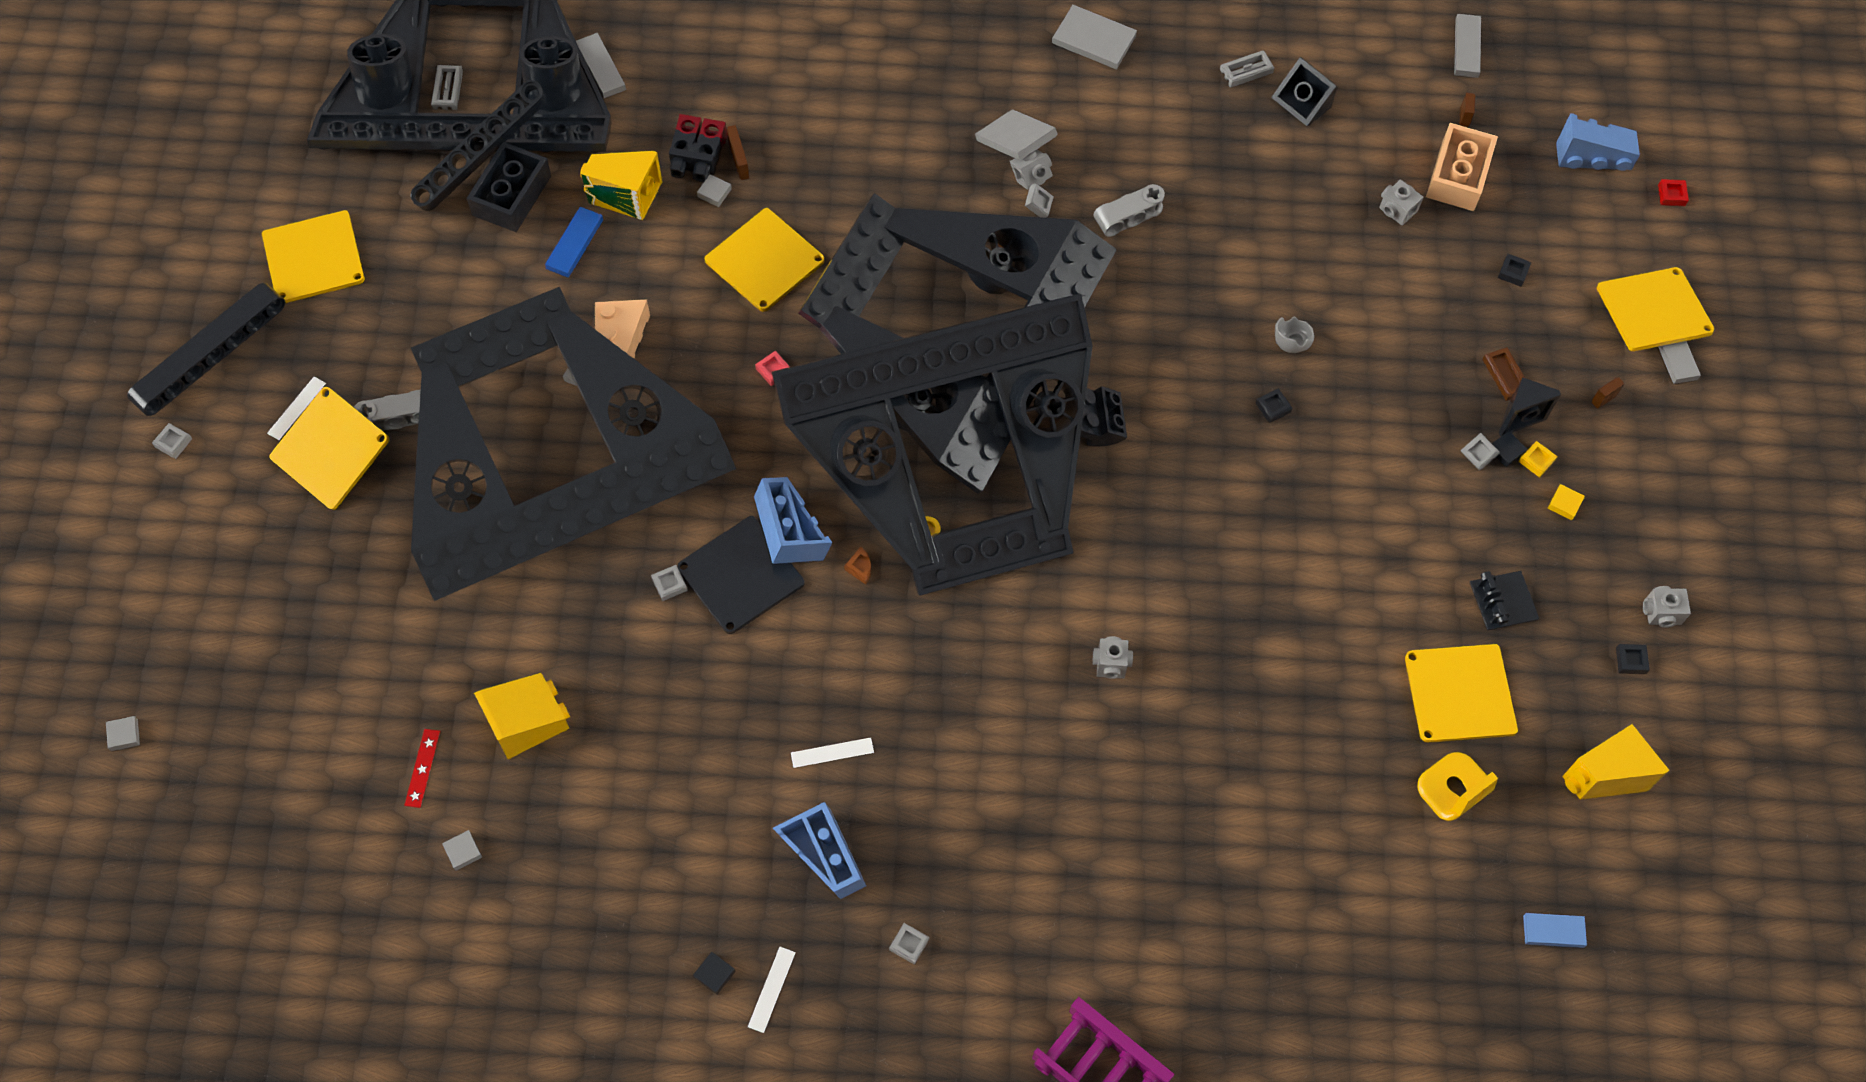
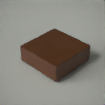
M1466 93L1460 107L1459 125L1467 128L1470 126L1475 113L1476 96L1473 93Z
M1619 377L1613 379L1597 391L1591 403L1599 409L1617 397L1625 383Z

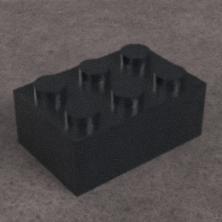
M502 142L467 197L472 216L517 233L552 176L547 158Z

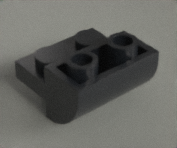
M1103 386L1096 390L1087 388L1080 437L1086 438L1088 446H1110L1127 438L1121 392Z

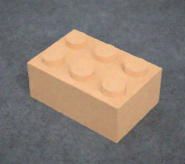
M1449 123L1426 198L1474 211L1482 194L1498 136Z

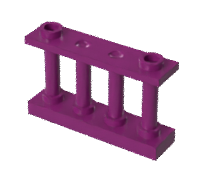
M1079 996L1069 1010V1013L1072 1014V1022L1046 1054L1037 1047L1032 1056V1059L1036 1061L1034 1066L1046 1076L1052 1074L1060 1082H1079L1105 1048L1109 1049L1110 1046L1120 1053V1060L1103 1082H1118L1128 1068H1133L1134 1066L1144 1073L1142 1082H1170L1174 1076L1173 1072ZM1088 1027L1096 1034V1040L1073 1070L1068 1073L1055 1061L1082 1028Z

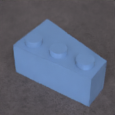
M1570 113L1556 142L1559 167L1632 170L1640 156L1637 131L1612 124L1608 127L1601 126L1594 119H1589L1588 122L1579 120L1577 115Z
M788 477L762 478L754 499L772 563L823 561L832 541L820 531L817 526L819 522L814 516L811 517L804 507L805 502Z
M825 802L773 828L840 899L866 887L835 817Z

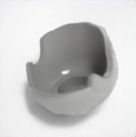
M1295 316L1288 321H1284V318L1281 317L1275 325L1276 344L1288 353L1305 351L1314 341L1313 328L1307 322L1298 320Z

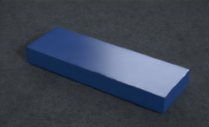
M579 207L545 264L546 269L569 278L601 225L603 216Z

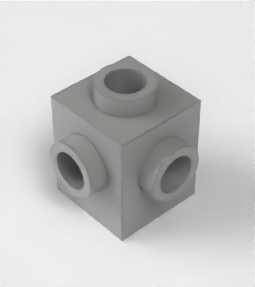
M1038 149L1022 160L1015 158L1010 161L1017 182L1027 190L1035 183L1042 185L1053 176L1050 169L1052 162L1049 156Z
M1400 179L1394 186L1389 185L1381 194L1383 199L1379 208L1388 217L1393 218L1400 225H1404L1418 212L1423 196L1416 192L1412 186L1407 185Z
M1659 586L1653 589L1643 602V611L1648 616L1649 625H1659L1664 628L1682 625L1691 614L1687 589H1671L1669 586Z
M1115 636L1100 639L1099 648L1093 649V665H1097V677L1110 679L1125 678L1127 667H1132L1133 651L1128 650V640H1122Z

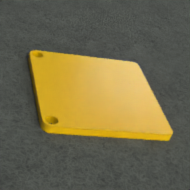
M764 208L704 258L705 263L762 312L769 310L824 264L823 254L769 208ZM816 258L822 259L821 261H815ZM762 303H766V304H767V306H765V307H761L760 305H761Z
M346 210L262 232L273 288L280 296L285 295L286 303L359 285L365 280L350 215Z
M1674 267L1598 283L1597 290L1628 349L1632 352L1708 337L1713 334L1714 326L1680 268Z
M324 387L270 454V459L329 509L336 510L388 444L389 436L335 391ZM329 391V395L325 397V392ZM381 436L385 437L383 442L379 441Z
M1499 645L1411 650L1407 652L1405 662L1419 733L1424 742L1516 735L1518 728ZM1413 655L1416 660H1410L1408 656ZM1424 732L1430 733L1431 738H1426Z

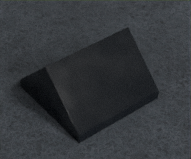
M1300 57L1271 98L1306 126H1310L1332 107L1338 86Z
M1522 377L1508 403L1498 432L1499 435L1503 436L1508 431L1513 433L1547 420L1561 396L1560 391Z

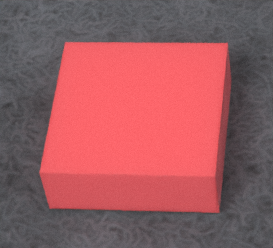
M774 351L755 364L756 370L770 386L774 385L773 371L790 367L777 351Z

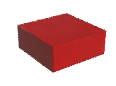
M1661 179L1658 184L1660 204L1666 206H1686L1689 201L1686 180Z

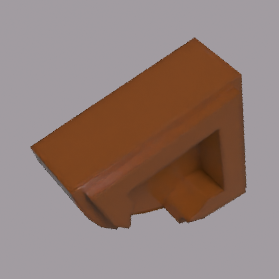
M860 547L845 564L844 570L865 585L871 576V561L868 553Z

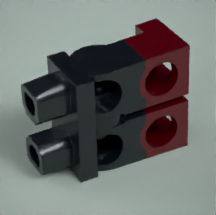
M680 114L669 151L671 176L683 178L686 170L693 171V179L704 183L710 174L714 175L722 146L726 143L728 137L726 122L704 118L702 123L701 117ZM685 123H693L695 127L686 126ZM709 127H716L719 132L709 130Z

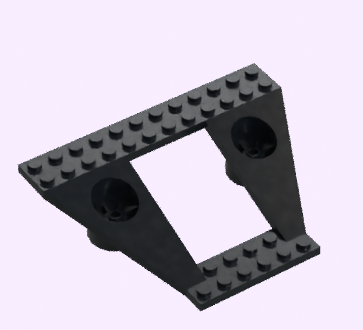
M395 0L374 32L369 36L356 40L347 49L349 67L318 110L307 138L309 148H319L322 150L339 148L345 150L417 149L420 151H451L491 115L418 113L431 5L441 7L447 5H461L463 7L472 5H484L486 7L524 6L515 91L527 81H536L545 91L547 100L544 106L505 143L527 151L606 152L612 123L611 115L557 0ZM532 90L528 94V99H536L539 91ZM514 107L513 114H510V116H518L521 112V108ZM496 124L492 128V134L500 133L503 125ZM478 141L474 145V151L482 150L484 148V141Z
M874 193L798 314L818 327L841 354L902 339L903 337L859 317L904 242L967 271L971 281L979 289L989 294H1003L1009 291L1028 300L1025 307L1075 294H1082L1085 307L1117 249L1081 222L1074 219L895 208ZM986 242H990L991 250L985 246ZM986 373L985 376L978 375L932 387L930 389L933 394H931L929 389L905 394V396L901 395L890 398L898 427L908 432L937 466L977 494L982 492L1011 440L991 374ZM1041 382L1034 386L1031 390L1032 393L1037 394L1041 387ZM1028 395L1026 400V408L1031 405L1034 399L1031 395ZM932 399L936 400V407L931 404Z
M560 286L411 347V351L421 371L411 552L434 601L736 469L715 420L570 311ZM558 346L615 463L514 506L459 387ZM625 389L640 390L637 399L629 400ZM621 391L625 400L622 406L609 402L612 396ZM642 392L648 394L654 403L644 406L639 401ZM656 405L658 412L657 421L646 417V409ZM608 406L620 410V417L610 421ZM630 408L633 411H638L636 417L633 418L629 416L628 410ZM622 420L626 424L624 432L622 433L617 430L613 423ZM644 420L656 424L653 430L644 435L640 426ZM629 426H636L641 436L626 435ZM459 461L465 462L467 465L463 474H454L450 463ZM471 464L479 469L483 476L470 480L466 476L469 465ZM445 465H448L452 474L447 481L435 477L437 472ZM485 478V495L472 491V484ZM433 479L446 484V491L433 496ZM460 482L464 484V490L456 492L454 490L455 483ZM448 494L453 500L449 510H446L435 499ZM471 494L483 498L480 504L473 509H470L466 500ZM464 500L468 511L452 512L455 501Z
M1082 294L1051 300L772 372L784 424L911 567L916 591L919 596L1074 553L1068 524L1093 347ZM990 373L1032 508L931 535L890 398ZM1046 379H1054L1057 382L1053 392L1048 390ZM1041 382L1042 392L1038 393V395L1032 393L1031 390L1034 386ZM1061 388L1065 394V398L1058 397V393L1061 390ZM1028 395H1031L1035 398L1034 406L1026 408V400ZM1035 410L1039 415L1032 424L1026 412ZM1063 415L1059 422L1055 424L1054 417ZM1048 417L1050 427L1038 428L1042 419ZM874 426L878 428L872 439L866 438L863 427ZM860 430L861 439L856 443L847 439L854 431ZM883 432L887 444L878 446L876 441ZM847 441L854 446L853 453L843 456V447ZM869 447L870 453L867 456H863V453L866 452V448ZM888 449L886 461L881 459V450ZM855 458L858 462L852 473L847 470L843 460ZM879 462L884 463L880 470L874 473L873 466ZM862 464L868 465L870 475L858 476L856 474Z

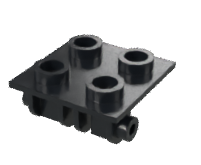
M1487 571L1480 575L1481 579L1469 582L1487 631L1539 620L1522 571L1497 576Z

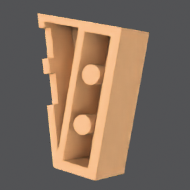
M647 299L595 302V330L635 359L638 343L642 340L644 327L650 318Z

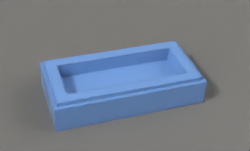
M1526 913L1523 916L1525 944L1579 948L1587 946L1585 916Z

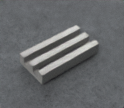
M1264 50L1221 64L1220 71L1225 74L1224 78L1226 81L1229 80L1228 84L1231 88L1272 74L1274 66ZM1243 66V68L1231 72V70H1234V69H1237V68H1240V67Z
M437 65L431 103L434 110H438V107H442L443 110H448V107H452V110H457L463 75L462 66ZM447 72L443 100H439L443 73ZM453 72H455L452 97L449 100Z

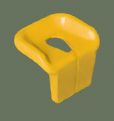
M1453 752L1444 756L1421 774L1418 780V791L1422 799L1439 818L1452 821L1459 818L1494 790L1498 778L1493 772L1486 775L1470 756L1460 752ZM1448 778H1459L1467 792L1461 797L1452 792L1447 786Z

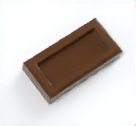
M736 125L727 127L728 143L739 179H749L748 163Z
M1508 347L1484 355L1482 360L1505 400L1508 401L1511 400L1522 377H1525Z

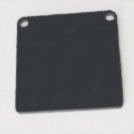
M754 516L745 518L681 560L677 565L682 577L727 634L737 632L805 585L803 577L791 563H772L763 527ZM682 565L688 566L685 570L680 569ZM729 624L734 625L732 630H728L726 627Z

